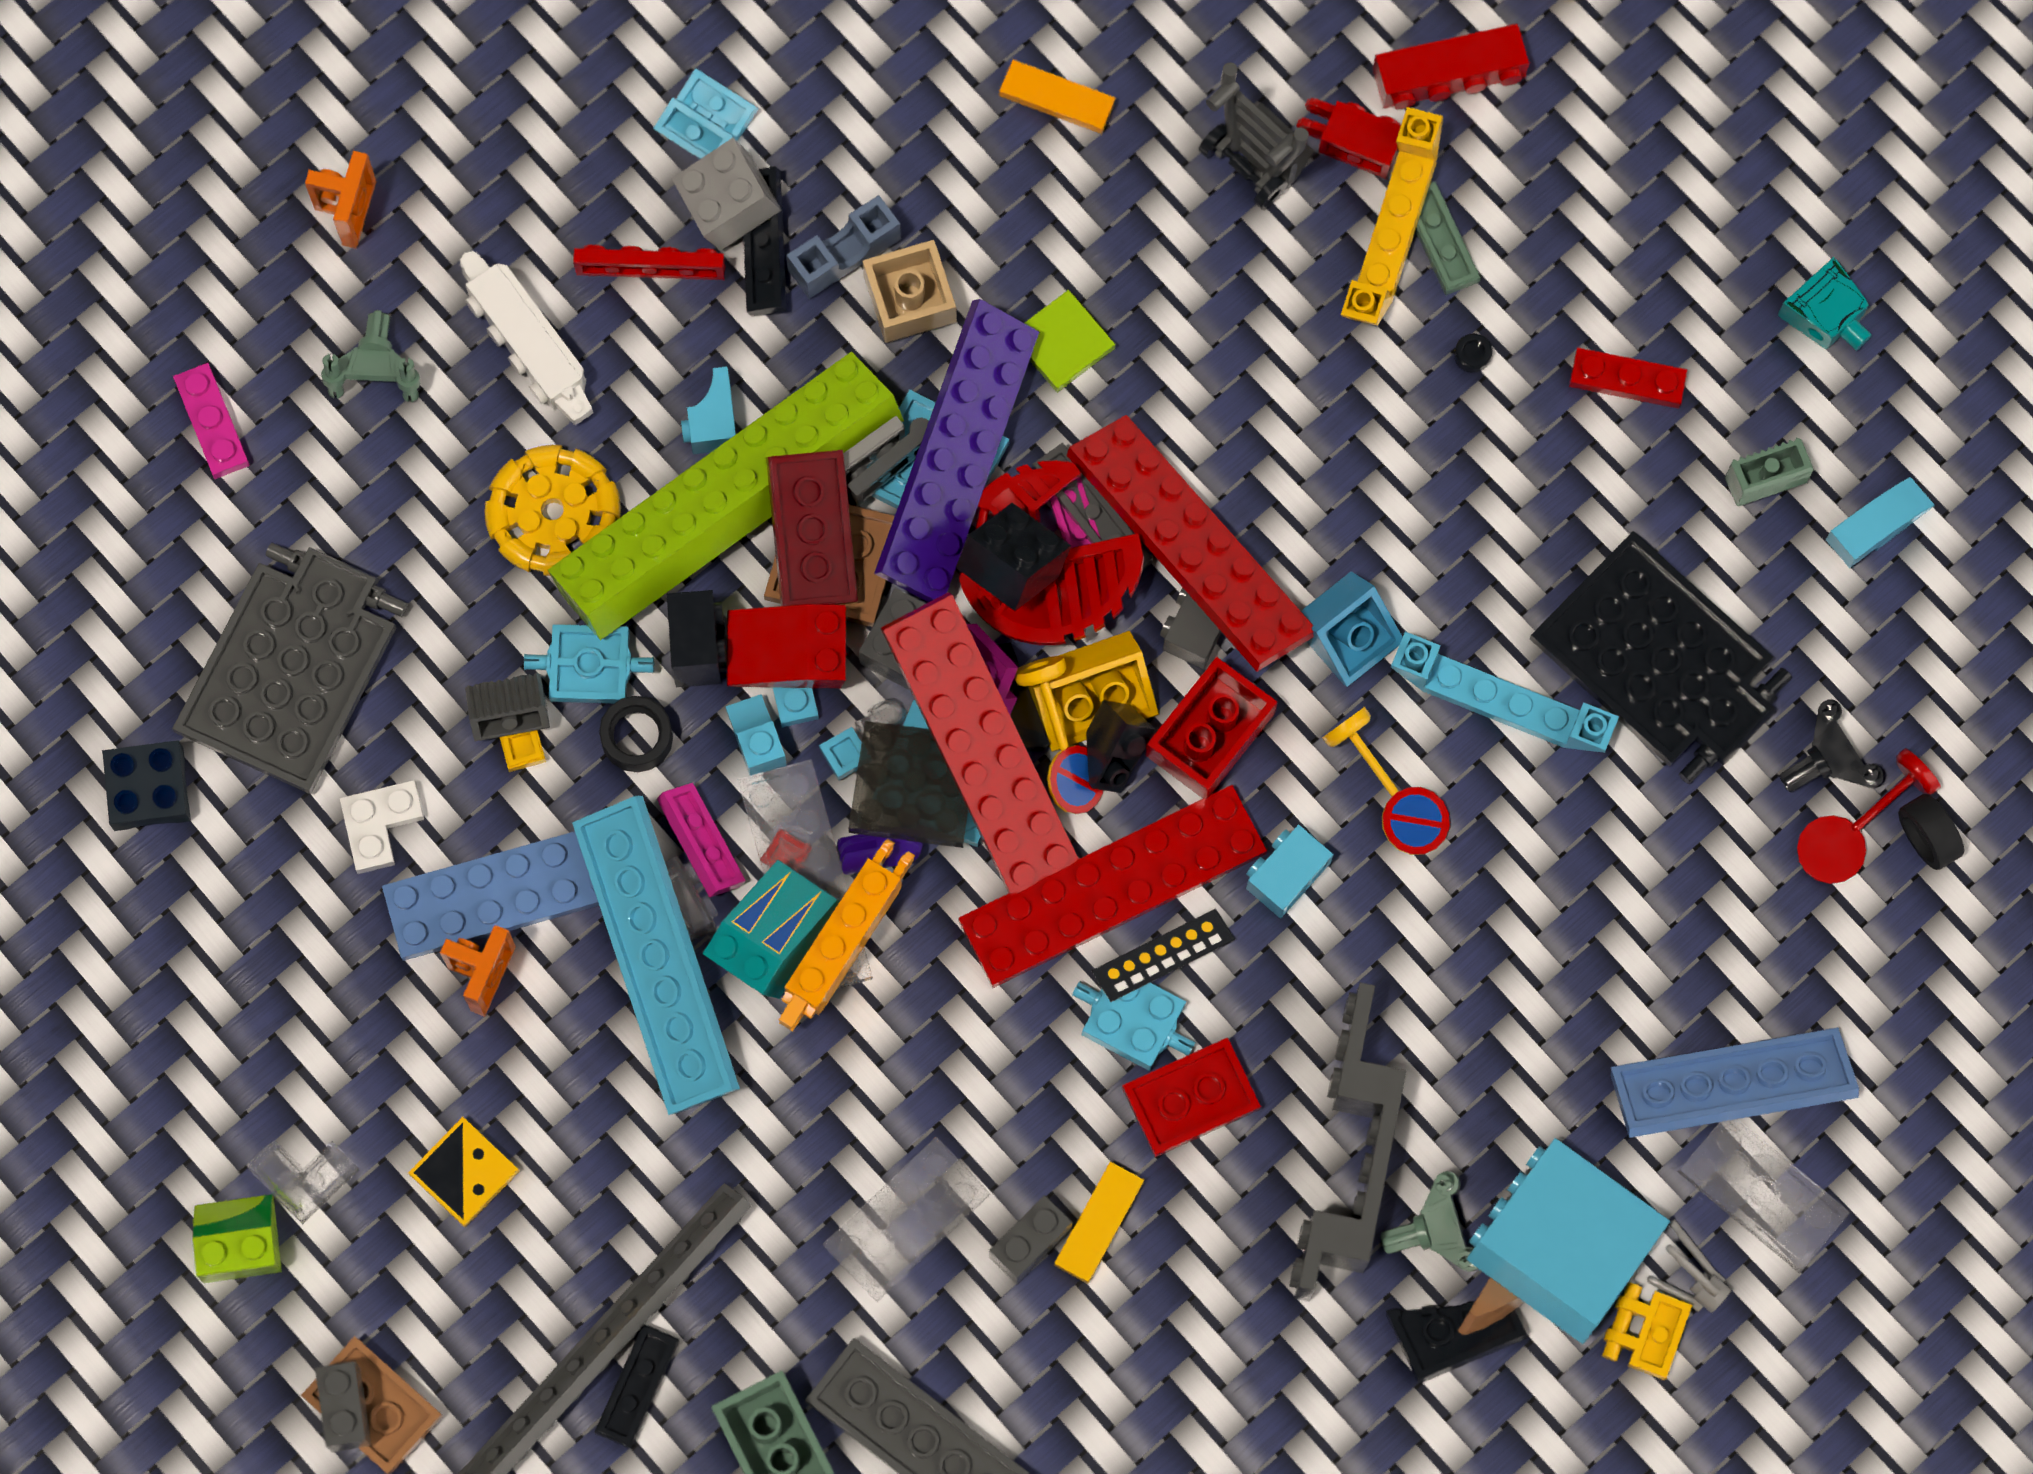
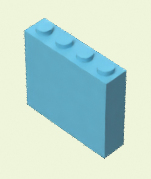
M1554 1138L1546 1150L1539 1146L1526 1164L1532 1169L1529 1174L1525 1175L1520 1171L1507 1189V1191L1513 1194L1509 1201L1501 1197L1488 1215V1217L1494 1220L1490 1227L1482 1223L1469 1241L1475 1247L1466 1260L1578 1342L1584 1344L1668 1226L1670 1220Z

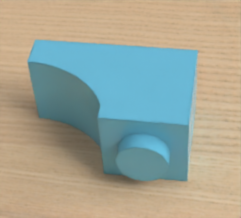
M728 366L713 368V379L707 395L696 406L687 407L688 420L681 421L684 443L691 442L693 455L710 453L736 435Z
M762 694L725 706L751 780L786 768L785 754Z

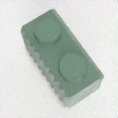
M1796 437L1795 441L1789 440L1788 444L1782 442L1781 446L1775 444L1773 449L1768 447L1767 451L1761 449L1759 454L1754 452L1753 456L1747 454L1746 458L1740 457L1739 461L1733 459L1726 473L1725 480L1735 504L1739 507L1805 484L1814 470L1802 440Z

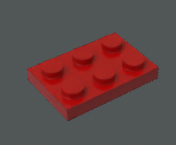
M1228 1037L1122 1085V1090L1154 1157H1158L1261 1109L1260 1103Z

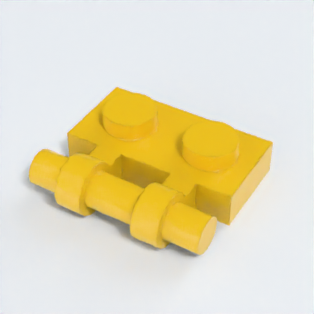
M1628 1282L1623 1296H1619L1615 1308L1618 1311L1612 1328L1606 1330L1603 1339L1606 1345L1602 1357L1616 1362L1621 1348L1630 1350L1632 1354L1627 1365L1628 1367L1665 1380L1692 1305L1654 1291L1650 1303L1647 1305L1638 1301L1642 1287ZM1633 1315L1644 1318L1637 1338L1626 1334Z

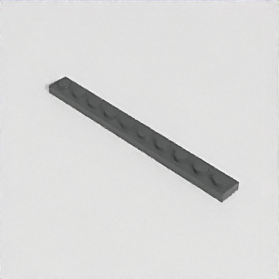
M724 1183L458 1474H508L527 1455L529 1449L540 1437L553 1427L555 1421L571 1403L581 1396L583 1390L592 1380L606 1369L609 1362L623 1346L634 1338L636 1332L662 1307L665 1300L675 1289L687 1280L690 1273L715 1249L717 1243L728 1231L740 1222L743 1215L752 1205L742 1195Z

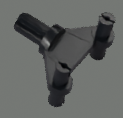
M1833 699L1823 701L1818 708L1812 748L1807 750L1809 756L1779 775L1783 785L1790 793L1821 775L1824 779L1831 776L1832 778L1841 779L1867 788L1878 787L1883 781L1881 768L1875 764H1863L1837 723L1842 717V708Z

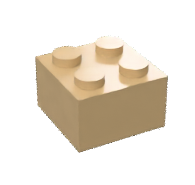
M934 240L862 260L863 276L885 343L956 323V305Z

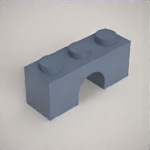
M880 195L850 213L847 224L832 237L821 241L819 236L816 235L787 254L788 271L808 299L861 266L863 264L862 260L875 257L901 240L900 223Z

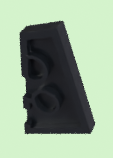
M1463 1303L1462 1306L1444 1308L1429 1306L1422 1307L1421 1310L1400 1311V1309L1386 1310V1316L1418 1384H1421L1525 1340L1527 1333L1516 1310H1513L1497 1322L1467 1335L1461 1334L1458 1330L1474 1303Z

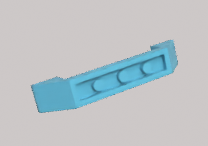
M1405 631L1391 668L1421 691L1563 748L1605 753L1619 716L1584 702L1580 710L1442 656L1438 654L1441 645Z

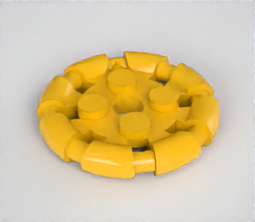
M562 445L534 447L526 450V455L518 460L513 461V459H510L494 477L489 487L492 491L490 500L485 502L484 513L487 531L490 539H495L499 544L500 548L498 551L518 568L530 572L531 569L542 571L544 576H551L548 569L572 553L566 546L567 544L578 538L583 545L615 522L616 519H619L621 515L619 492L615 482L609 481L605 474L607 469L586 452L577 448L574 452L564 450ZM559 464L571 466L569 476L557 474ZM534 468L538 475L532 476L526 482L522 474ZM593 482L597 491L587 496L584 487ZM506 496L517 498L515 508L504 505ZM550 503L560 504L564 508L563 514L556 520L546 519L542 515L543 509ZM591 515L601 517L599 525H589ZM519 526L524 535L517 539L512 538L509 531ZM537 547L549 549L547 556L535 555Z

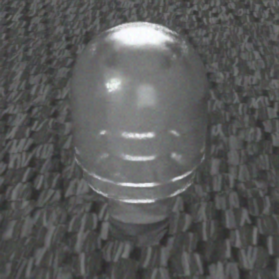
M885 699L872 705L867 710L868 716L856 721L855 727L861 736L873 730L878 734L882 732L887 733L904 723L907 717L906 706L899 699Z

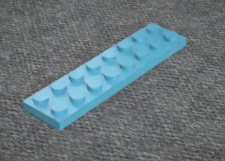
M643 795L633 796L572 822L668 1115L677 1114L739 1090L740 1087Z

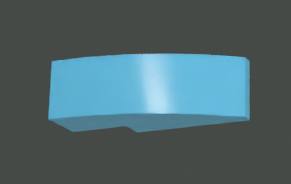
M1909 477L1878 496L1832 529L1826 541L1845 564L1851 568L1873 550L1877 551L1932 509L1934 504L1915 481Z

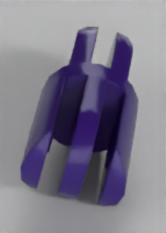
M897 827L841 837L837 841L842 871L846 875L858 874L867 859H873L886 839L893 841L895 844L893 852L886 859L882 867L897 866L901 856L908 851L915 855V861L921 855V838L917 831L910 827Z

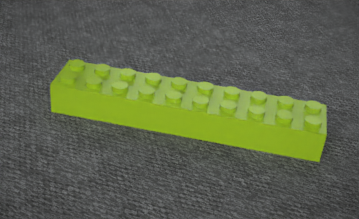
M851 351L549 568L548 572L560 594L601 641L772 517L766 457L843 450V453H845L893 417L897 416L901 422L904 421L894 395Z

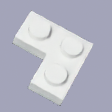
M415 780L340 798L353 860L358 874L395 865L387 829L424 820Z

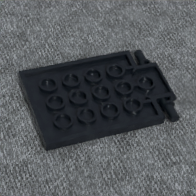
M1634 531L1620 543L1530 636V640L1604 708L1610 713L1619 716L1618 720L1669 767L1694 741L1698 742L1700 747L1694 752L1695 757L1679 773L1680 778L1687 784H1690L1706 767L1711 768L1717 761L1725 765L1775 713V708L1772 704L1777 700L1776 694L1792 679L1788 671L1780 668L1765 685L1760 683L1755 689L1749 684L1768 666L1774 657Z

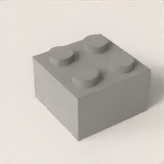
M734 138L672 178L703 237L720 251L781 211L750 153Z

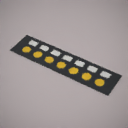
M1215 908L1091 971L1109 1001L1112 1002L1234 941L1235 938Z

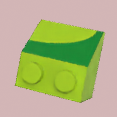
M273 1194L194 1205L192 1239L196 1276L203 1283L282 1272Z

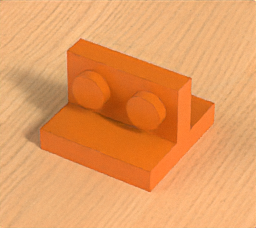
M353 151L345 178L340 173L329 169H321L320 172L309 170L305 185L314 210L334 214L333 221L342 245L357 249L376 185V178L368 154Z
M494 925L482 953L479 952L480 947L477 944L463 938H458L457 942L446 939L440 951L449 970L471 978L463 996L471 1012L484 1017L488 1012L516 948L509 930Z

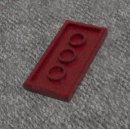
M843 450L766 457L781 606L858 602Z

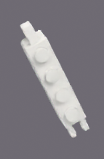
M473 250L471 252H464L460 259V266L463 270L464 278L468 282L465 285L469 298L465 301L477 318L483 315L490 326L486 329L498 347L504 344L512 354L508 357V360L520 376L526 373L533 384L529 388L541 405L547 402L553 411L559 409L574 425H577L593 414L592 407L583 392L586 385L583 367L508 266L495 264L490 268L477 252H473Z

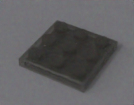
M865 721L848 827L849 833L963 848L969 811L930 730Z

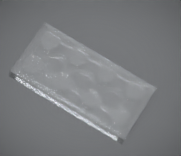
M1739 1119L1719 1122L1678 1171L1680 1175L1799 1274L1851 1213Z
M935 1137L823 1243V1247L878 1302L990 1195V1191Z

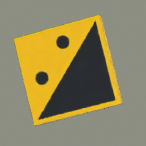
M462 1117L408 1174L465 1228L520 1171Z

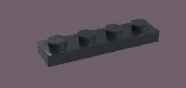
M776 166L762 168L759 171L781 211L743 235L746 312L751 316L787 311L781 171Z

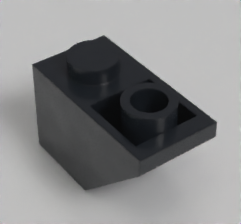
M1103 700L1086 731L1089 785L1093 789L1121 793L1155 730L1131 705Z

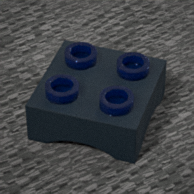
M179 740L102 750L109 825L114 831L128 830L151 824L191 821L185 778L184 748Z

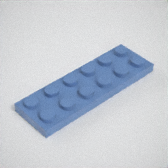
M575 831L382 885L402 961L441 951L446 939L457 942L458 938H463L473 942L490 936L494 925L511 931L599 906Z
M1839 1028L1611 1067L1612 1083L1629 1138L1859 1097V1086Z

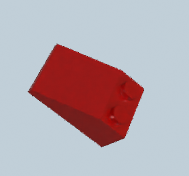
M804 604L727 611V687L842 688L846 681V605Z

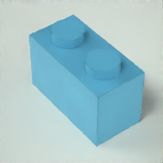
M1299 824L1292 832H1289L1287 829L1284 830L1272 844L1275 851L1267 860L1260 857L1246 873L1250 877L1246 889L1280 919L1331 864L1334 855Z

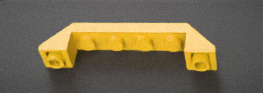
M1409 107L1406 108L1396 140L1399 149L1396 163L1358 281L1351 280L1341 317L1377 326L1393 302L1435 170L1443 116Z

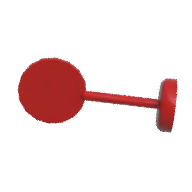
M1907 748L1901 750L1896 756V764L1905 778L1856 822L1852 823L1846 818L1831 815L1819 817L1805 827L1799 836L1797 844L1798 860L1805 873L1816 881L1827 884L1842 883L1855 876L1864 864L1866 855L1865 839L1860 830L1911 784L1922 793L1931 795L1941 788L1938 779L1914 753Z

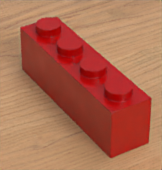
M1517 23L1376 54L1372 69L1383 109L1394 107V109L1399 110L1411 107L1417 101L1429 99L1432 102H1437L1448 98L1453 93L1465 91L1467 94H1473L1484 90L1489 85L1501 83L1502 86L1516 84L1526 77L1529 60Z

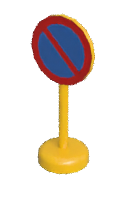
M1052 656L1019 667L1014 678L1019 686L1040 685L1061 750L1055 755L1049 766L1047 777L1049 793L1054 803L1063 811L1080 814L1090 811L1097 805L1103 790L1093 789L1089 785L1087 748L1079 745H1068L1048 682L1061 676L1066 671V663L1063 656Z
M1364 707L1322 738L1328 746L1335 747L1349 737L1391 795L1382 813V829L1387 840L1401 852L1409 855H1424L1437 849L1445 840L1450 827L1449 812L1444 801L1433 791L1422 787H1408L1401 791L1397 789L1357 734V731L1368 724L1371 719L1370 713Z

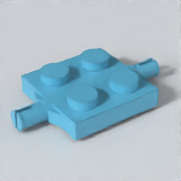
M553 624L552 643L547 651V655L524 654V670L547 671L550 679V702L615 703L622 698H626L627 683L631 672L654 674V657L642 658L631 656L629 650L630 630L628 626H620L600 641L588 625Z
M1081 981L1078 982L1072 993L1073 997L1075 996L1092 1005L1091 1015L1081 1035L1148 1071L1152 1068L1158 1055L1167 1046L1187 1056L1190 1055L1196 1043L1175 1032L1177 1020L1186 1005V1001L1152 983H1148L1112 1002L1109 1001L1103 989L1098 992L1081 983Z

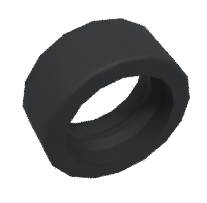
M640 696L622 698L609 706L601 719L599 734L603 751L611 763L622 770L637 773L652 770L664 761L671 750L673 733L669 716L660 704L650 698ZM627 714H646L658 726V741L653 749L646 754L638 756L628 755L621 751L615 743V726Z
M1922 794L1899 809V820L1908 840L1918 855L1932 869L1940 870L1963 856L1965 850L1959 831L1946 810L1930 794Z

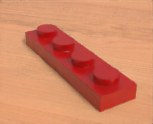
M595 244L586 245L584 248H574L573 263L576 275L725 280L724 253H717L716 250L709 248L697 249L695 252H680L679 249L673 247H662L658 251H643L642 248L637 246H624L621 250H612Z

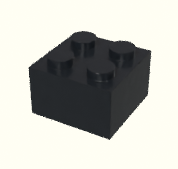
M1011 503L967 536L956 568L1016 611L1059 578L1071 545L1024 510Z
M713 590L667 593L671 668L676 688L721 684V672H727L724 638L718 639V636L725 635L722 602H715Z

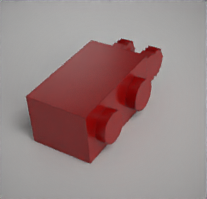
M1312 97L1307 99L1305 104L1307 111L1329 120L1327 125L1302 117L1296 124L1297 128H1305L1309 136L1320 140L1318 153L1387 179L1399 152L1396 140L1401 127L1400 123L1389 116L1378 117L1370 114L1362 106L1353 102L1345 104L1337 101L1333 105Z

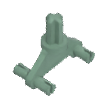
M375 310L374 313H370L368 315L365 337L361 338L358 347H355L349 353L339 359L333 354L332 361L330 354L323 357L324 368L322 369L321 377L323 384L328 387L330 397L334 398L335 391L336 398H340L344 394L343 384L345 379L397 382V386L403 391V399L409 402V395L411 402L418 399L419 373L414 369L413 360L408 358L406 362V358H401L392 349V344L387 340L390 324L388 314L382 313L381 310Z
M1445 1171L1435 1178L1423 1209L1420 1211V1215L1413 1217V1223L1381 1233L1382 1246L1387 1254L1421 1245L1423 1250L1431 1249L1464 1271L1471 1272L1478 1269L1466 1260L1474 1248L1467 1247L1452 1198V1195L1456 1194L1461 1186L1460 1179L1455 1173Z

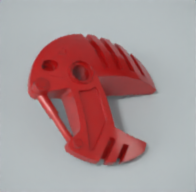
M1058 460L1037 462L1040 469L1034 470L1028 464L1016 468L1019 474L1013 477L1006 472L983 490L978 504L980 511L976 529L987 521L988 514L995 516L1011 503H1014L1040 522L1039 508L1068 484L1081 477V472L1073 462ZM1138 533L1070 548L1059 578L1016 611L964 573L960 574L959 580L962 590L975 612L999 633L1027 644L1060 645L1066 644L1065 635L1073 633L1075 641L1085 638V628L1093 625L1095 632L1105 627L1104 616L1110 611L1113 619L1123 610L1122 597L1127 588L1129 589L1130 598L1137 588L1143 570L1144 554Z

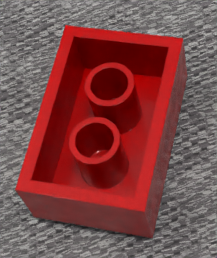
M1216 656L1147 743L1145 756L1202 799H1207L1274 716L1277 701Z

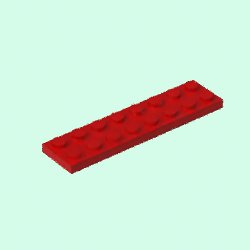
M1127 415L1069 447L1066 456L1076 465L1135 534H1139L1140 540L1256 672L1314 637L1311 629L1313 624Z
M948 592L882 626L880 629L1008 893L1014 896L1078 861L1077 854L953 595Z
M1230 785L1209 795L1207 799L1203 798L1080 858L1073 864L1013 896L1008 893L959 917L958 922L992 988H995L1266 855L1267 849L1233 785Z

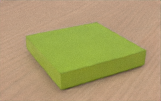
M1069 290L1025 322L1026 325L1039 331L1030 362L1057 393L1115 349V343Z

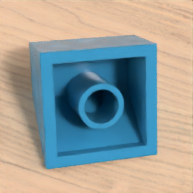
M1352 571L1301 610L1305 617L1313 624L1311 629L1314 637L1307 641L1308 644L1346 687L1397 648L1403 638L1375 586Z

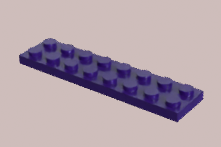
M982 299L972 300L874 572L875 575L928 602L946 594L1039 335V331Z

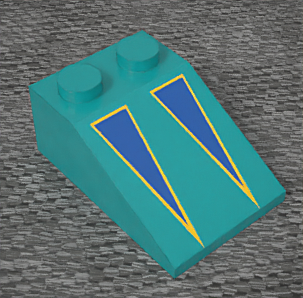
M777 860L722 921L704 950L703 955L760 994L780 999L785 991V985L840 900L782 861Z

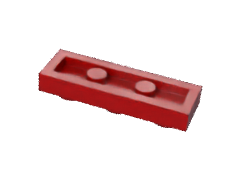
M1577 347L1569 387L1679 409L1682 402L1687 369Z

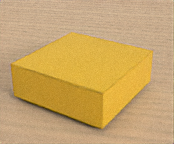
M538 730L500 737L509 772L546 762Z

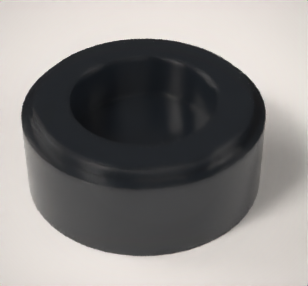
M1475 333L1461 337L1454 351V359L1458 367L1469 373H1477L1484 370L1489 365L1492 357V346L1488 339Z

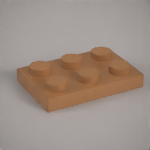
M354 1336L329 1365L355 1361L360 1366L371 1446L360 1447L359 1449L384 1472L392 1474L443 1415ZM315 1379L301 1394V1397L321 1414L317 1380Z

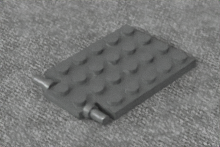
M271 543L267 548L266 556L287 565L288 571L295 573L294 577L292 578L258 563L172 729L176 734L311 795L396 630L394 623L364 610L365 607L369 606L375 610L380 607L403 617L408 603L386 594V589L377 586L379 578L313 548H308L306 553L299 550L292 552Z

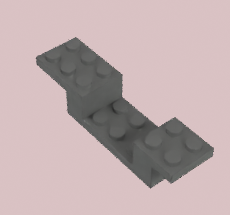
M1360 982L1356 993L1349 992L1342 1018V1023L1349 1024L1348 1031L1343 1029L1341 1031L1334 1059L1342 1061L1341 1067H1334L1327 1093L1328 1098L1334 1099L1332 1110L1372 1118L1365 1145L1372 1146L1371 1153L1365 1152L1358 1177V1182L1365 1184L1364 1191L1357 1192L1351 1218L1314 1210L1311 1220H1303L1297 1243V1249L1304 1250L1303 1257H1296L1289 1287L1296 1288L1294 1299L1310 1302L1315 1291L1320 1264L1364 1273L1369 1263L1407 1071L1360 1061L1375 985Z

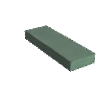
M1434 181L1429 185L1415 232L1445 295H1449L1479 283L1481 277Z

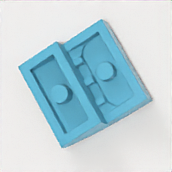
M695 68L676 99L672 97L653 129L701 159L730 139L734 138L737 141L759 108Z

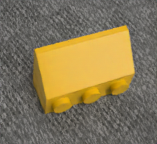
M1130 631L1058 655L1064 657L1066 671L1061 676L1048 682L1069 746L1087 740L1086 731L1103 700L1131 705L1144 719L1159 714L1142 650ZM1040 685L1028 686L1048 737L1050 750L1052 752L1059 750L1060 747Z

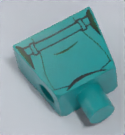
M1834 257L1784 301L1778 313L1781 319L1825 349L1830 348L1842 337L1857 351L1872 336L1858 322L1864 316L1869 306L1868 302Z

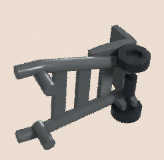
M1228 62L1223 66L1220 80L1221 87L1206 100L1208 107L1215 112L1223 105L1225 124L1221 123L1204 138L1198 150L1206 158H1210L1214 154L1220 159L1223 156L1230 159L1229 164L1247 181L1251 179L1256 183L1257 187L1254 191L1257 195L1254 203L1262 210H1265L1279 198L1285 188L1288 189L1295 182L1315 151L1307 145L1309 134L1305 128L1300 127L1293 132L1263 103L1255 106L1239 91L1240 87L1236 82L1238 68L1236 64ZM1243 156H1245L1253 165H1251ZM1256 168L1262 172L1261 178L1256 174Z

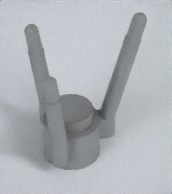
M1671 1220L1669 1223L1671 1228L1705 1272L1702 1274L1672 1245H1667L1666 1251L1696 1279L1689 1289L1695 1295L1692 1296L1653 1276H1649L1647 1281L1660 1290L1691 1304L1692 1308L1697 1312L1704 1307L1712 1313L1726 1299L1731 1289L1724 1284L1726 1279L1712 1267L1677 1221Z

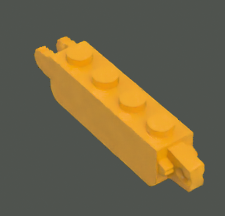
M886 839L873 859H867L785 985V994L781 1000L788 1005L779 1018V1024L790 1031H794L804 1015L812 1019L815 1013L819 1015L824 1010L897 897L902 887L901 880L914 861L915 855L908 851L901 856L893 872L885 869L882 865L893 852L895 844L893 841Z

